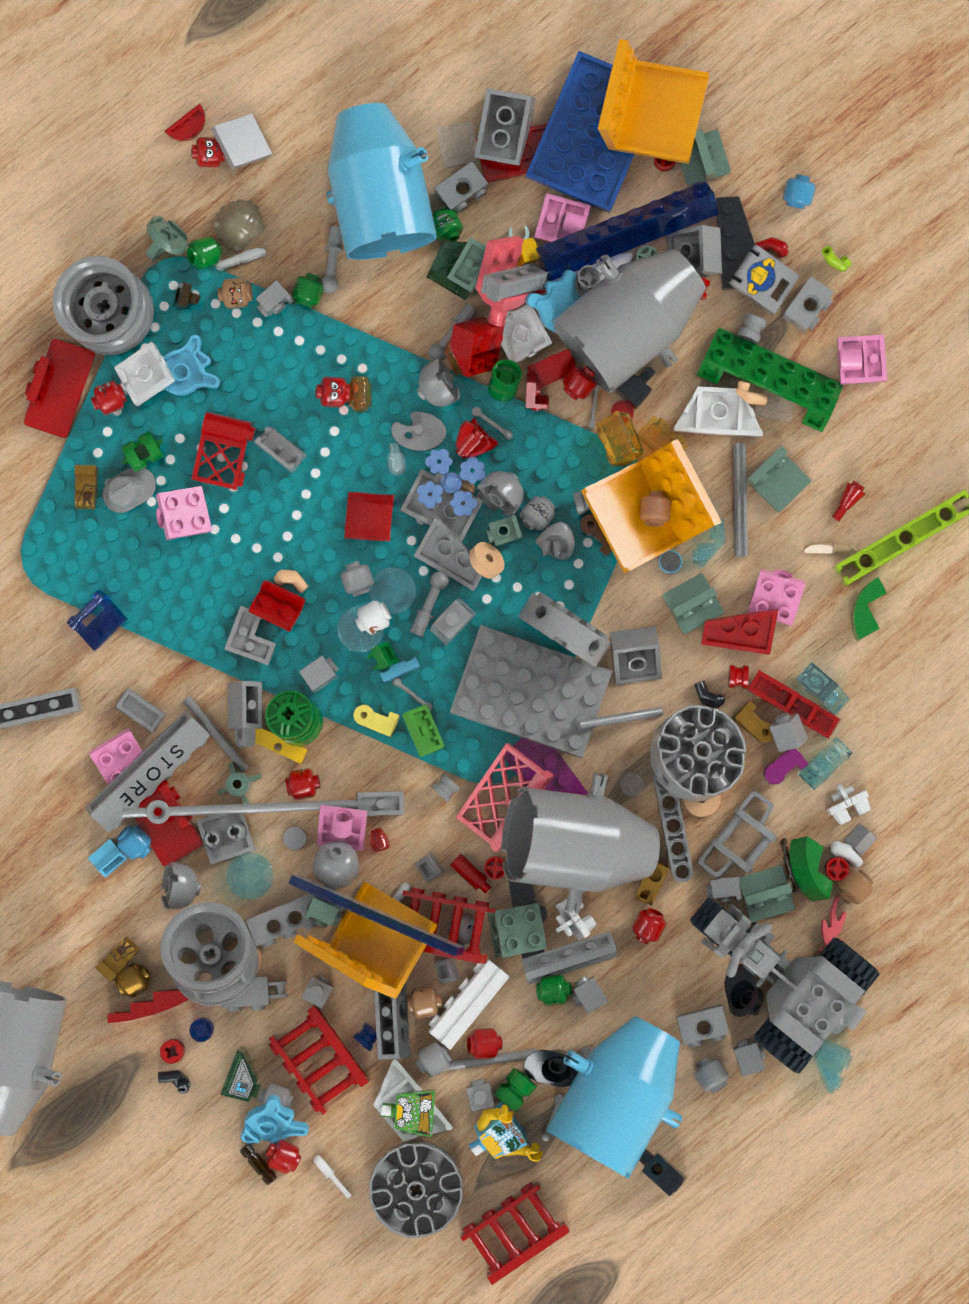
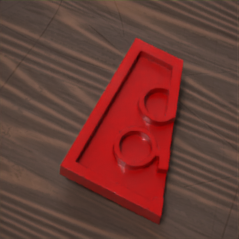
M778 609L707 619L704 623L701 644L770 655Z

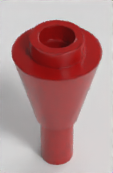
M854 480L851 484L847 482L839 503L840 505L832 517L840 522L846 511L866 495L863 492L865 487Z

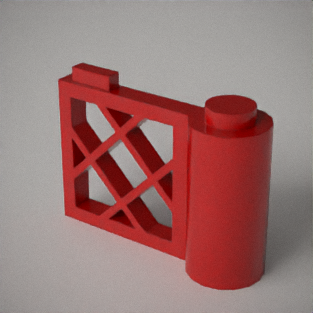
M206 412L191 480L237 490L238 486H243L245 473L241 472L245 452L248 441H253L255 435V428L252 427V422ZM205 441L215 442L220 451L208 457L204 451ZM220 444H224V445H228V446H226V447H224V448L222 449V447L220 446ZM231 446L241 448L239 458L233 462H230L224 452ZM221 453L228 465L217 471L210 460ZM202 455H203L206 460H204V461L201 462ZM208 462L214 474L208 478L198 476L200 466ZM235 463H237V468H236V470H235V468L233 467V465H234ZM229 467L235 474L233 484L224 482L219 475ZM217 476L219 481L213 480L212 478Z

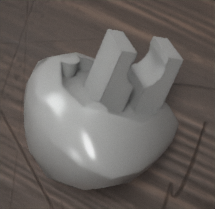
M558 522L546 528L536 538L535 543L542 549L543 556L548 554L555 559L564 561L569 559L573 553L575 538L568 524Z

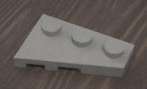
M436 516L414 557L445 573L450 578L473 591L483 577L472 567L469 559L470 551L445 523Z

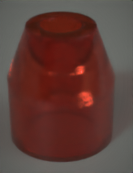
M382 828L370 831V844L374 853L391 847L388 836Z

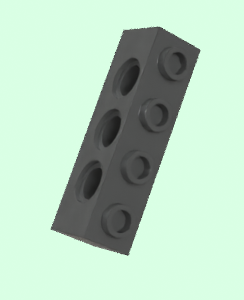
M406 982L396 999L374 990L378 1060L411 1057Z

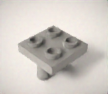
M244 813L214 814L196 820L211 865L256 850Z

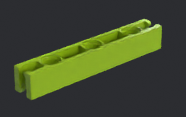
M966 489L835 565L833 568L837 574L841 573L842 567L849 563H853L858 571L850 579L847 576L843 577L841 582L844 587L969 515V504L966 505L968 510L957 513L956 508L953 506V502L960 497L961 499L969 498ZM941 509L949 511L950 519L948 521L940 518L939 512ZM906 532L910 535L909 544H904L900 541V533ZM864 555L870 558L871 564L869 567L861 566L859 562L861 556Z

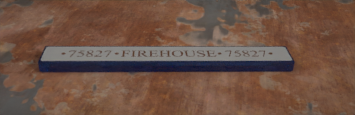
M291 875L288 883L294 887L454 957L463 954L465 947L306 877Z

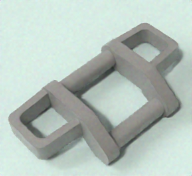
M752 791L742 805L734 811L735 815L718 837L712 839L710 846L701 856L698 864L715 878H721L734 863L749 874L753 870V864L767 846L777 839V836L764 826L774 809V805L757 791ZM754 798H758L768 806L760 822L744 811ZM742 820L763 835V838L745 861L723 845ZM715 848L730 859L718 872L713 871L705 864L706 859Z

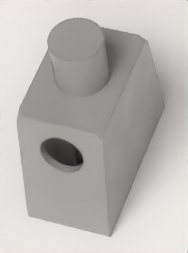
M461 598L456 599L432 624L430 631L447 646L477 614Z

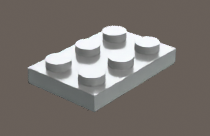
M421 469L400 511L431 526L434 518L438 516L455 536L463 542L483 500L472 495V498L477 500V507L472 509V514L469 516L465 514L456 516L454 508L450 505L451 500L454 499V493H448L443 490L442 495H440L442 502L436 503L435 507L429 509L424 503L418 501L420 495L417 489L420 485H426L429 481L433 482L434 485L441 486V479Z

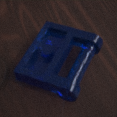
M97 590L92 595L93 598L75 616H71L67 620L69 627L75 630L94 651L98 650L128 620L101 590ZM101 604L104 609L85 627L82 621Z

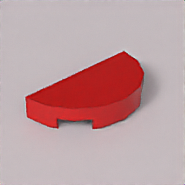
M198 104L164 132L171 139L177 141H190L196 138L202 132L206 122L205 112L201 104Z

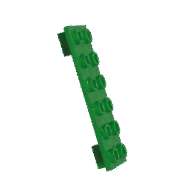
M722 328L717 329L697 373V376L718 384L725 371L807 408L808 410L801 423L820 432H823L844 386L834 379L744 338H740Z

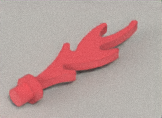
M835 896L831 906L830 926H827L826 920L821 921V935L826 946L833 937L836 938L839 935L846 919L847 913L842 911L839 920H836L839 896ZM819 948V951L821 953L824 950V948Z

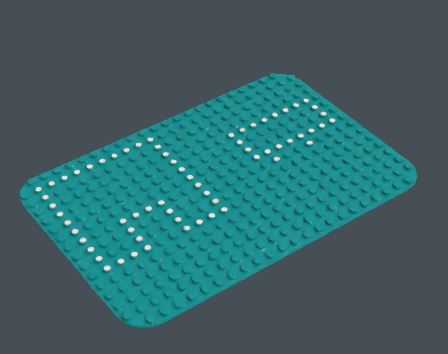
M184 256L166 258L148 268L141 278L153 299L154 316L150 330L143 341L135 348L123 354L105 355L25 531L20 551L25 573L32 584L47 595L239 680L262 682V690L273 695L287 690L298 691L317 705L323 717L465 780L479 783L505 744L509 743L512 746L521 739L512 734L450 713L480 625L575 658L576 654L532 627L518 616L531 594L534 593L538 596L541 592L590 624L616 566L617 559L613 551L605 558L599 552L602 545L593 537L583 534L580 527L581 520L584 516L593 515V513L589 510L585 514L578 515L573 493L581 492L584 488L637 463L638 460L635 455L620 444L543 410L534 411L526 408V403L513 398L509 401L495 400L489 394L488 386L452 370L450 372L455 380L451 381L453 388L458 387L460 399L447 406H434L426 399L422 400L417 392L419 374L423 367L431 361L294 302L291 304L288 302L284 303L286 307L277 315L273 313L265 318L257 309L259 304L256 298L266 289L251 283L253 300L249 301L248 306L228 309L223 301H219L218 288H222V283L225 279L239 277L226 271H218L214 266L198 269L192 266L187 257ZM182 282L192 284L191 292L200 295L199 303L196 305L187 303V307L182 309L173 307L178 284ZM126 308L124 315L128 314L130 308ZM192 335H197L201 338V352L211 359V364L205 368V372L217 376L220 380V386L217 389L200 388L185 396H178L161 390L139 406H136L128 392L124 391L127 399L124 402V408L108 415H104L100 409L95 410L91 401V397L95 396L94 388L109 381H114L117 385L121 384L122 381L114 367L150 342H153L160 354L165 356L173 350L184 347ZM323 377H341L350 385L349 401L345 402L342 407L322 406L320 399L315 397L316 384H320ZM473 408H480L481 413L506 431L510 430L513 433V437L506 439L504 434L482 418L473 416ZM206 412L252 422V427L255 428L253 441H248L241 472L245 473L243 486H238L237 490L191 480ZM424 412L442 421L446 429V437L436 448L426 451L410 450L398 444L394 439L391 430L392 425L395 422H399L405 426H412L411 413ZM475 418L488 436L498 441L493 450L475 456L478 462L484 463L483 471L485 472V477L494 471L511 472L519 478V482L522 485L524 491L523 502L514 514L516 515L522 539L496 547L494 542L490 543L486 530L490 529L489 523L511 516H503L502 513L504 511L498 508L496 511H493L482 503L462 543L469 551L480 542H487L493 545L503 557L504 570L492 579L482 577L474 591L448 576L449 583L445 589L440 590L430 613L434 618L430 619L422 637L410 632V629L418 614L416 610H422L431 590V576L435 572L440 571L414 557L430 526L401 512L400 509L421 469L440 479L444 476L439 472L433 474L430 471V467L425 464V460L428 456H431L432 450L446 449L449 452V458L452 459V465L449 466L448 473H456L460 477V471L462 470L460 465L462 462H467L468 458L463 459L457 454L455 443L460 426L466 420L470 422ZM271 426L307 455L293 473L288 471L254 442L258 436L261 437L266 427L270 428ZM150 431L154 439L159 440L162 438L163 440L159 448L164 457L154 463L147 462V467H145L154 475L156 481L155 491L152 497L135 508L124 513L114 512L104 502L103 489L110 479L132 468L128 463L122 464L121 461L125 459V454L121 446L131 440L137 442L138 436ZM405 433V437L407 439H411L413 437L412 433ZM205 441L204 451L208 457L220 451L215 442ZM220 444V446L222 447V449H223L224 447L228 446V445ZM231 446L224 451L230 462L239 458L241 448ZM221 453L210 460L217 471L228 465ZM202 455L201 462L204 461V460H206L203 455ZM208 462L199 468L198 476L208 478L214 474ZM235 463V464L233 465V467L235 468V470H236V468H237V463ZM75 465H95L99 468L95 509L75 508ZM229 467L219 475L224 482L233 484L235 474ZM217 476L212 478L213 480L219 481ZM476 480V483L473 484L475 485V492L473 495L477 498H479L478 493L480 491V489H477V486L481 482L478 480ZM202 486L212 531L166 540L164 528L159 527L156 518V511L159 508L156 495L163 492ZM349 492L395 495L390 542L344 538ZM544 496L555 506V518L546 528L558 522L566 523L571 528L575 538V546L569 559L562 561L548 554L543 556L542 549L535 543V540L544 530H529L523 525L521 510L533 497ZM501 527L499 533L506 535L508 530L505 527ZM359 561L360 565L366 564L369 566L374 584L370 587V592L353 597L352 594L345 592L340 574L346 570L345 565ZM282 569L297 571L309 586L303 593L300 594L293 584L285 583L279 586L306 600L301 615L291 632L261 619L255 635L277 644L269 666L225 650L240 606L249 609L259 593L264 580L276 584L274 576L278 571ZM461 598L477 615L446 646L430 629L442 613L456 599ZM374 600L379 603L383 602L392 617L389 619V626L374 635L368 634L365 630L361 632L355 622V619L358 618L357 610ZM389 641L399 662H408L413 660L414 656L416 657L420 668L399 678L402 684L423 701L431 703L432 709L430 713L444 743V748L420 757L402 714L422 705L399 686H394L392 681L384 684L379 672L384 673L390 670V667L374 670L373 667L378 664L374 657L367 658L372 653L370 649ZM321 656L325 659L330 657L339 669L335 672L338 678L315 693L299 671ZM360 705H367L375 713L388 717L390 712L398 714L400 718L392 737L358 724L354 719L355 709ZM504 759V761H505V767H509V764H508L507 761ZM512 769L506 770L508 780L516 776ZM502 771L493 772L491 775L492 783H503Z

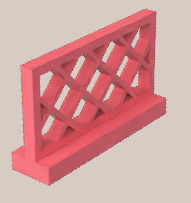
M507 743L456 818L491 844V849L498 852L501 850L504 821L501 825L499 821L505 820V817L498 818L496 805L507 803V806H509L511 801L509 786L520 785L521 788L525 787L524 784H528V788L545 790L554 775L548 770L544 771ZM508 751L515 756L516 766L505 767L504 756ZM529 767L536 772L532 780L524 781L522 768ZM517 769L519 782L508 783L506 770ZM502 771L504 784L493 785L491 777L493 772ZM504 787L506 800L496 801L493 788ZM489 789L491 802L480 804V791ZM492 805L494 818L483 820L481 807ZM469 808L477 809L478 821H471L464 816ZM495 822L496 832L493 837L485 832L484 823Z

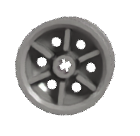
M90 256L74 262L62 273L53 292V310L59 325L84 347L100 355L113 356L123 354L135 348L148 334L153 322L154 305L148 288L125 265L107 256ZM97 282H102L101 286L94 287ZM119 286L124 287L122 293H117ZM82 298H85L83 304L84 306L79 305V302ZM123 308H130L127 315L122 314ZM92 320V326L86 328L85 322ZM108 324H113L114 330L107 332Z

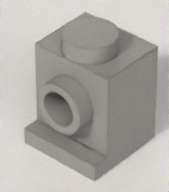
M277 280L256 298L259 304L257 309L265 318L273 313L275 315L280 313L286 307L284 303L288 302L291 304L294 302Z
M738 876L710 879V885H706L707 898H717L718 903L731 901L732 896H735L737 901L742 900Z

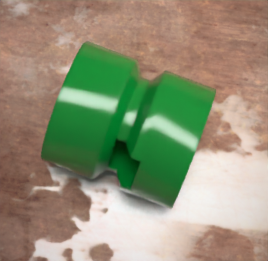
M501 360L494 365L488 383V392L495 400L509 401L515 397L522 378L520 366L512 360Z

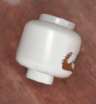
M374 600L357 610L358 618L355 619V622L361 632L365 630L368 634L374 635L389 626V619L392 617L383 602L379 603Z

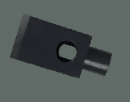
M645 1149L639 1160L645 1166L642 1172L669 1197L673 1196L688 1179L660 1153L654 1156ZM656 1164H659L661 1167H663V1171L661 1174H658L656 1171H654V1166Z

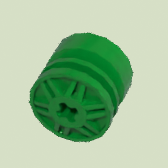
M287 690L278 693L271 699L266 708L265 718L267 726L273 734L291 746L302 747L317 739L322 731V712L314 702L298 691Z

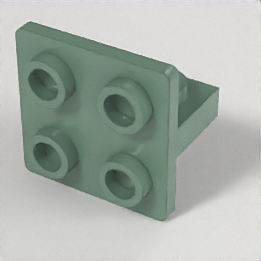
M702 129L696 131L689 164L680 162L687 186L730 174V166L718 130L703 133Z
M703 573L696 575L662 595L683 634H687L704 625L705 620L714 619L724 613L716 598L717 593L714 587H710Z
M781 865L739 877L740 890L751 922L795 910L791 896L792 889L790 883H787Z

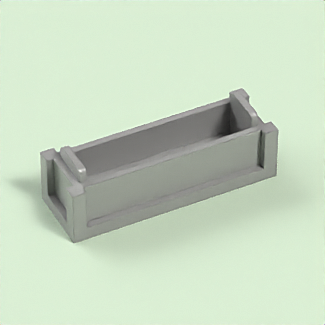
M527 264L484 275L481 293L487 294V298L493 302H498L501 299L523 293L544 290L547 272L533 264Z

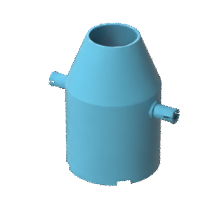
M384 103L362 104L343 110L337 115L327 168L331 190L326 193V197L333 195L327 198V201L335 205L347 258L353 260L387 257L386 252L399 249L401 254L426 246L437 238L421 163L428 160V156L421 158V156L427 154V151L423 147L416 148L391 110Z
M634 1016L593 1048L586 1059L573 1050L568 1051L566 1055L573 1058V1061L564 1057V1064L579 1072L545 1131L629 1179L660 1122L663 1121L672 1128H677L680 1125L673 1121V1118L682 1122V1115L668 1108L674 1097L680 1041L652 1024Z

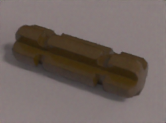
M250 1143L246 1144L240 1149V1153L244 1158H248V1163L258 1175L262 1176L261 1179L265 1184H271L276 1180L277 1176L272 1170L268 1169L269 1166L258 1152H254V1147Z

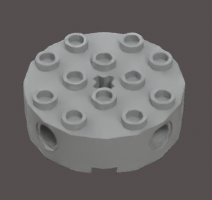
M541 592L538 596L534 593L531 594L518 616L594 667L600 662L611 645L607 641L608 635Z
M690 705L667 717L654 731L649 747L651 767L658 782L672 795L686 801H707L731 789L742 776L745 762L744 753H746L745 740L738 725L724 712L706 706Z
M406 1141L390 1148L377 1162L369 1183L370 1202L377 1219L391 1232L407 1238L427 1237L444 1230L456 1217L463 1199L462 1175L455 1159L442 1147L426 1141ZM419 1184L422 1192L412 1193L413 1188L411 1185L416 1186Z

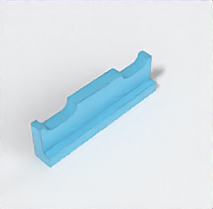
M414 656L413 660L408 662L401 661L390 666V670L379 673L385 684L396 677L399 678L420 668Z

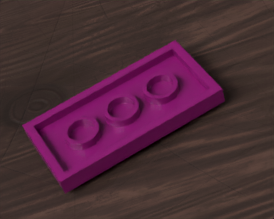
M523 738L512 745L544 771L548 770L554 775L545 790L587 795V790L557 750ZM508 751L504 759L509 766H516L515 756ZM529 767L522 768L524 781L532 780L536 772ZM512 769L518 776L517 769Z

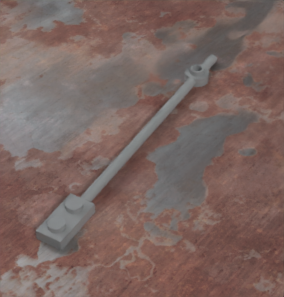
M404 791L356 792L357 800L169 807L162 800H154L147 808H123L122 812L123 818L148 817L155 824L164 823L169 816L318 811L321 805L366 810L367 816L404 814ZM156 807H160L163 810L160 816H156L153 813Z

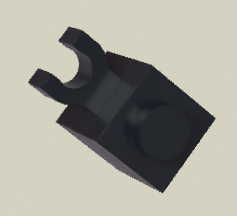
M648 366L639 378L634 374L620 385L615 392L637 410L652 391L646 383L653 377L656 371Z

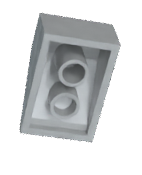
M487 88L474 157L520 166L533 119L536 98Z

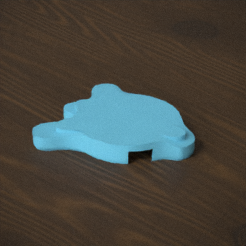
M566 270L559 281L546 282V292L544 295L529 293L525 299L527 305L538 311L542 324L555 333L557 332L553 325L556 323H552V320L581 298L575 287L576 273L572 270Z
M192 335L184 347L173 350L164 356V360L167 362L166 365L175 381L163 390L174 395L185 396L200 388L217 389L220 386V380L217 376L205 372V368L211 364V359L201 352L202 341L199 336Z
M270 1095L266 1103L253 1108L247 1113L245 1126L241 1131V1139L245 1143H260V1140H265L275 1144L277 1141L285 1140L290 1136L307 1135L309 1126L305 1122L293 1121L294 1110L283 1107L278 1096Z

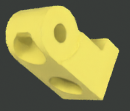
M360 705L354 711V719L358 724L389 737H392L400 718L398 714L390 712L389 716L385 717L375 713L367 705Z

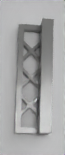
M609 931L521 959L530 985L539 982L544 976L561 975L618 957L611 932Z

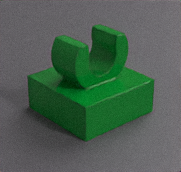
M389 641L370 649L372 653L367 656L368 659L373 657L376 659L378 664L373 667L374 670H382L399 662Z

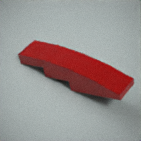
M760 670L747 689L783 713H789V715L798 713L803 725L828 740L841 720L816 703L803 697L797 691Z
M178 989L154 991L153 1000L134 1001L130 1003V1011L108 1013V1023L131 1021L155 1015L178 1006L189 999Z

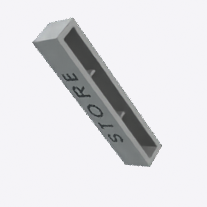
M187 710L183 712L85 806L89 815L108 833L112 829L119 827L124 819L122 809L138 808L140 802L146 797L151 796L163 780L169 779L174 770L190 758L192 752L206 743L210 734Z

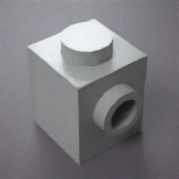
M798 713L778 715L769 728L779 752L800 748L807 740V735Z
M321 974L318 977L313 975L301 998L323 1008L334 988V985L330 984L332 980Z
M586 975L575 982L577 986L573 988L575 994L572 997L578 1007L584 1006L588 1014L608 1002L593 976L588 978Z
M750 1038L738 1041L737 1046L733 1047L740 1074L746 1076L765 1070L762 1059L766 1058L763 1047L761 1045L758 1046L756 1041L751 1042Z
M483 1078L470 1081V1085L466 1086L472 1112L495 1106L490 1082H484Z

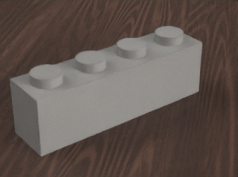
M70 688L0 704V730L82 712L83 708L79 689Z

